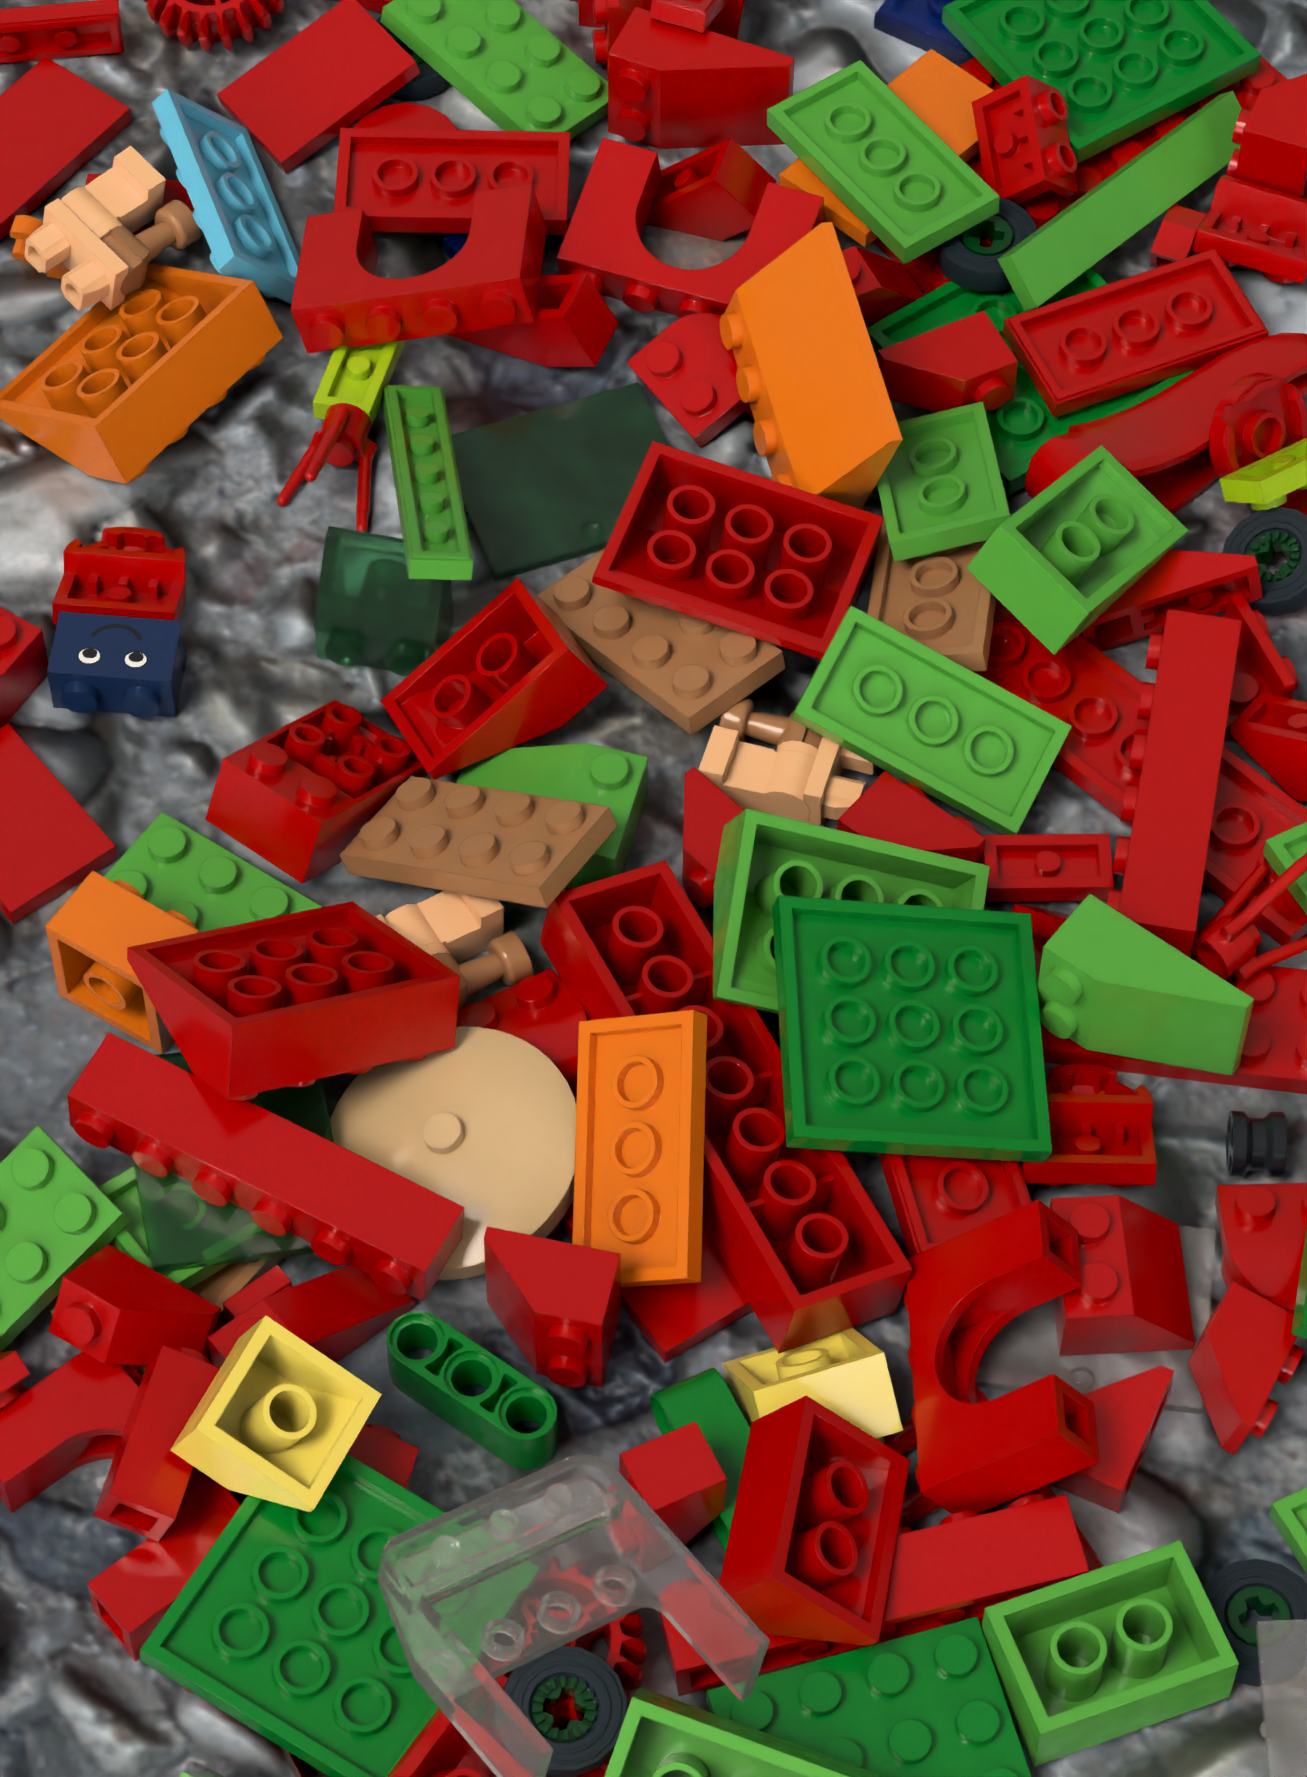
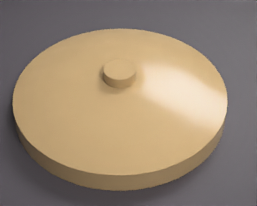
M456 1027L455 1048L429 1053L426 1058L419 1061L398 1060L372 1066L370 1071L358 1074L337 1103L326 1131L325 1139L464 1207L463 1237L437 1280H457L485 1274L484 1235L487 1226L546 1238L564 1217L574 1200L577 1102L574 1093L561 1071L539 1049L525 1040L495 1029Z

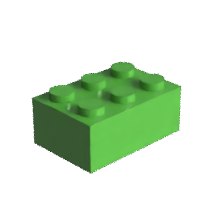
M1181 1540L984 1609L981 1628L1010 1714L1034 1767L1229 1698L1239 1666V1662Z

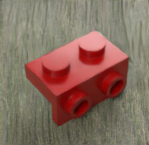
M1223 175L1217 182L1211 208L1197 229L1192 251L1202 253L1215 248L1227 267L1242 265L1262 271L1264 277L1274 282L1287 284L1295 281L1303 284L1307 278V199Z

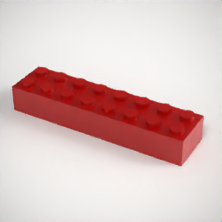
M666 860L560 892L548 906L539 942L564 985L582 1004L587 1021L695 1010L707 1015L702 1223L778 1354L895 1313L912 1272L911 1265L842 1151L787 1148L781 1050L756 1009L713 999V938Z

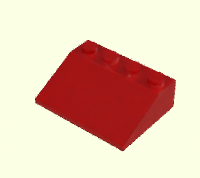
M652 441L593 574L592 583L821 660L846 611L851 605L853 607L857 605L874 562L884 517Z
M353 901L127 948L129 964L191 1071L227 1100H250L258 1096L259 1092L285 1086L306 1087L314 1084L316 1079L342 1073L362 1074L370 1071L372 1066L398 1060L419 1061L426 1058L429 1053L455 1048L460 975Z

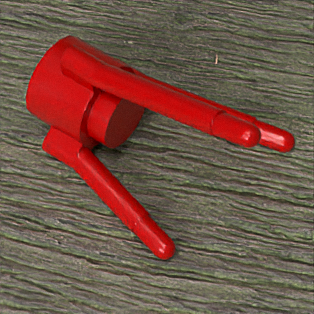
M337 403L327 409L320 430L313 434L307 451L277 497V504L283 507L288 504L304 479L308 482L315 481L326 462L334 466L343 467L357 460L359 464L356 531L361 535L367 533L370 514L372 461L377 450V444L368 439L372 422L365 411L348 403Z
M1307 852L1240 913H1236L1269 872L1267 864H1259L1213 919L1195 932L1196 937L1192 947L1196 957L1205 968L1224 980L1234 973L1244 983L1259 970L1307 950L1306 936L1255 956L1256 947L1261 944V936L1256 926L1252 923L1257 916L1307 871Z

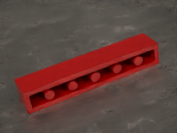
M1167 609L1164 632H1151L1145 669L1157 670L1155 683L1143 682L1137 719L1149 721L1147 734L1134 733L1129 770L1141 772L1139 786L1126 784L1120 821L1133 823L1130 838L1117 837L1112 874L1124 876L1122 891L1109 889L1107 905L1190 957L1196 931L1242 620Z
M111 1033L107 1034L67 1094L70 1126L89 1144L98 1148L111 1146L131 1156L140 1168L157 1177L169 1175L190 1185L193 1191L204 1201L219 1207L228 1204L250 1215L252 1220L261 1229L276 1236L288 1234L310 1245L315 1254L331 1264L343 1266L347 1263L369 1274L371 1279L380 1288L391 1294L401 1296L407 1293L424 1302L463 1237V1206L250 1101L227 1100L195 1074Z
M1044 1494L1027 1495L1010 1503L1007 1509L982 1515L975 1510L961 1511L947 1516L940 1522V1525L916 1531L909 1527H898L879 1642L875 1644L977 1616L979 1622L983 1621L984 1609L989 1606L1089 1572L1066 1494L1049 1499ZM705 1576L686 1577L671 1584L667 1591L656 1593L659 1620L678 1696L732 1684L867 1647L865 1645L769 1635L716 1603L720 1578L709 1580Z

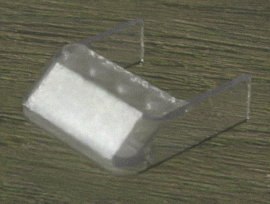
M582 1454L567 1457L393 1537L383 1548L377 1571L379 1587L413 1677L496 1777H546L554 1751L546 1739L495 1681V1678L630 1612L640 1608H651L661 1612L741 1701L752 1694L770 1642L767 1636L617 1469L609 1462L592 1455Z

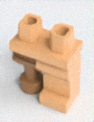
M129 146L114 157L112 168L86 186L77 187L66 194L61 200L57 198L44 207L43 225L26 238L24 256L39 273H46L61 262L70 270L62 276L61 290L65 298L78 311L100 300L112 310L124 302V294H128L135 289L138 291L144 284L147 265L153 258L168 246L176 250L187 248L199 240L201 230L193 218V212L183 202L172 200L162 207L166 179L132 146ZM155 219L154 226L137 235L133 234V232Z
M749 698L742 699L721 714L719 726L714 725L698 771L744 810L748 808L823 826L826 818L838 820L866 791V782L841 777L843 768L873 775L876 771L877 765L790 719L791 715L786 717L754 712V703ZM749 736L776 745L777 748L775 751V749L745 742Z
M442 891L417 904H406L398 907L385 917L382 914L375 916L460 975L458 1011L467 1006L468 996L498 979H501L508 986H513L521 980L533 976L530 957L518 935L513 931L503 934L504 907L499 900ZM484 951H489V954L458 965V963Z

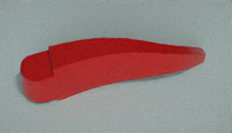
M1279 333L1253 339L1221 354L1157 395L1125 411L1098 420L1069 426L1068 434L1052 437L1032 456L1025 479L1026 493L1033 499L1102 445L1172 514L1176 513L1210 487L1219 477L1210 458L1209 431L1215 408L1231 385L1242 376L1261 372L1282 377L1287 383L1294 384L1302 393V396L1307 393V334Z

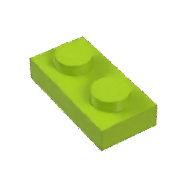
M405 340L352 348L339 345L334 348L312 402L314 418L324 420L329 407L337 403H348L365 411L373 425L383 400L384 386L390 383L404 348Z
M1307 438L1220 478L1224 501L1250 503L1253 510H1266L1286 503V494L1296 489H1307Z

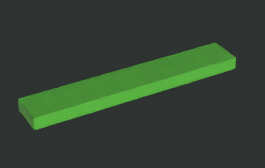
M1233 91L1219 94L997 259L1024 311L1039 307L1230 162L1235 148L1240 149V145L1232 143V136L1238 116L1242 110Z
M384 386L383 411L408 578L472 580L473 557L443 388L438 386Z

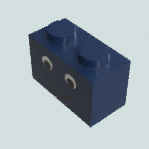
M59 611L47 669L53 708H64L77 713H89L92 711L126 713L138 718H151L154 716L176 717L187 659L182 621Z

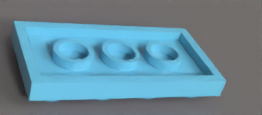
M167 88L152 102V105L161 125L159 129L160 136L170 148L177 165V178L186 188L193 205V218L203 231L210 247L211 253L209 257L211 263L221 275L253 280L259 292L270 299L276 297L291 304L300 256L247 128Z

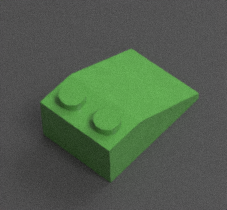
M1101 445L1002 522L966 569L1055 655L1101 616L1171 550L1189 530Z
M590 743L510 748L462 768L456 783L608 806L617 827L566 885L564 889L568 890L624 873L648 800V757Z
M1090 893L1043 946L1037 986L1040 1021L1053 1035L1062 1039L1069 1038L1090 1051L1230 1076L1239 1067L1254 998Z

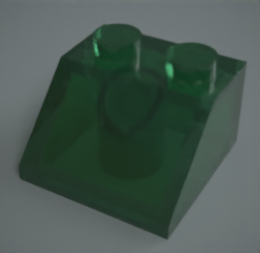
M329 526L325 537L314 618L317 658L331 660L342 666L360 665L389 670L397 675L407 677L449 638L454 621L452 580L409 579L404 544L401 538Z

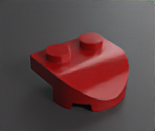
M696 313L676 320L626 362L634 374L700 449L742 413L746 412L754 420L750 404L744 403L738 393L736 383L738 366L733 350H727L722 342L720 334L721 315L712 313Z
M138 527L106 528L102 531L100 542L83 547V543L80 540L74 539L64 549V574L52 602L54 625L57 624L59 611L180 621L186 603L185 551L183 547L174 550L168 548L165 545V537L161 532Z
M551 967L534 976H529L486 999L470 1004L457 1012L456 1027L495 1029L514 1035L533 1045L545 1054L561 1071L572 1092H577L579 1021H587V1017L580 1001L564 985L563 981Z
M1070 1064L1052 1068L1046 1082L1052 1153L1044 1163L1020 1162L1025 1182L1041 1183L1047 1186H1061L1064 1184H1107L1113 1187L1155 1185L1157 1161L1152 1131L1153 1099L1147 1088L1141 1085L1134 1091L1119 1083L1117 1071L1110 1067L1093 1064Z
M1307 1183L1217 1185L1215 1207L1223 1252L1220 1271L1226 1287L1228 1288L1233 1281L1294 1314L1307 1227Z

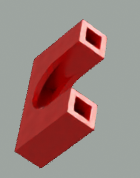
M602 138L559 250L557 261L560 275L588 274L600 295L621 300L628 307L639 312L651 313L654 310L676 315L679 319L696 313L722 315L725 313L737 288L820 223L826 222L824 197L768 182L748 237L733 256L709 268L697 270L675 268L656 259L641 242L645 223L662 181L658 152Z
M528 184L475 192L470 232L461 250L437 269L410 278L390 279L376 276L379 250L363 208L307 216L290 309L307 354L334 350L339 345L352 348L535 323L547 227L533 185Z
M1036 1200L907 1259L912 1267V1272L907 1282V1290L904 1293V1303L909 1314L911 1346L908 1349V1361L913 1374L914 1405L912 1406L911 1414L917 1435L918 1464L915 1468V1475L920 1493L951 1514L966 1510H975L981 1513L1099 1463L1094 1402L1054 1373L990 1401L977 1403L975 1396L977 1370L986 1348L995 1335L1018 1315L1083 1286L1077 1229L1040 1200Z
M162 1345L151 1360L142 1377L95 1508L94 1517L157 1542L174 1522L194 1466L170 1451L220 1370L219 1367L210 1364L209 1359L205 1355L190 1348L176 1347L172 1349ZM367 1424L362 1427L347 1454L406 1489L419 1447L401 1441L400 1435L388 1427Z
M82 1351L0 1409V1500L11 1513L18 1510L74 1469L93 1461L114 1458L142 1380L140 1373L134 1365L104 1364ZM193 1467L176 1519L161 1539L157 1542L147 1538L87 1583L94 1613L135 1662L140 1659V1649L245 1500L243 1499L241 1502H238L225 1487Z

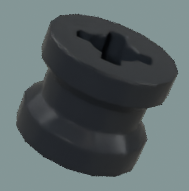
M1230 1111L1226 1132L1228 1176L1243 1177L1250 1170L1263 1171L1268 1178H1282L1285 1173L1287 1157V1124L1284 1112H1270L1264 1118H1250L1245 1111Z

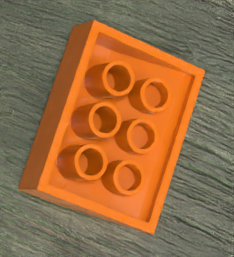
M831 221L820 223L735 290L725 313L721 315L720 334L725 348L733 350L738 366L736 374L738 393L744 403L750 404L755 420L753 425L755 447L760 456H766L772 474L770 480L862 509L903 439Z
M148 263L144 284L138 291L135 289L128 294H124V302L112 310L100 300L0 391V420L89 476L123 484L139 478L148 470L149 463L169 444L180 440L188 432L189 425L207 408L221 402L226 397L228 389L247 371L259 366L265 360L266 353L283 338L253 280Z

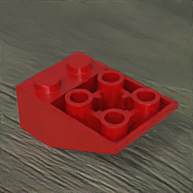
M335 699L223 758L205 820L304 884L342 861L340 853L357 836L361 828L395 794L397 788L406 782L410 776L422 777L426 770L405 740L388 734L362 717L357 709L342 704Z

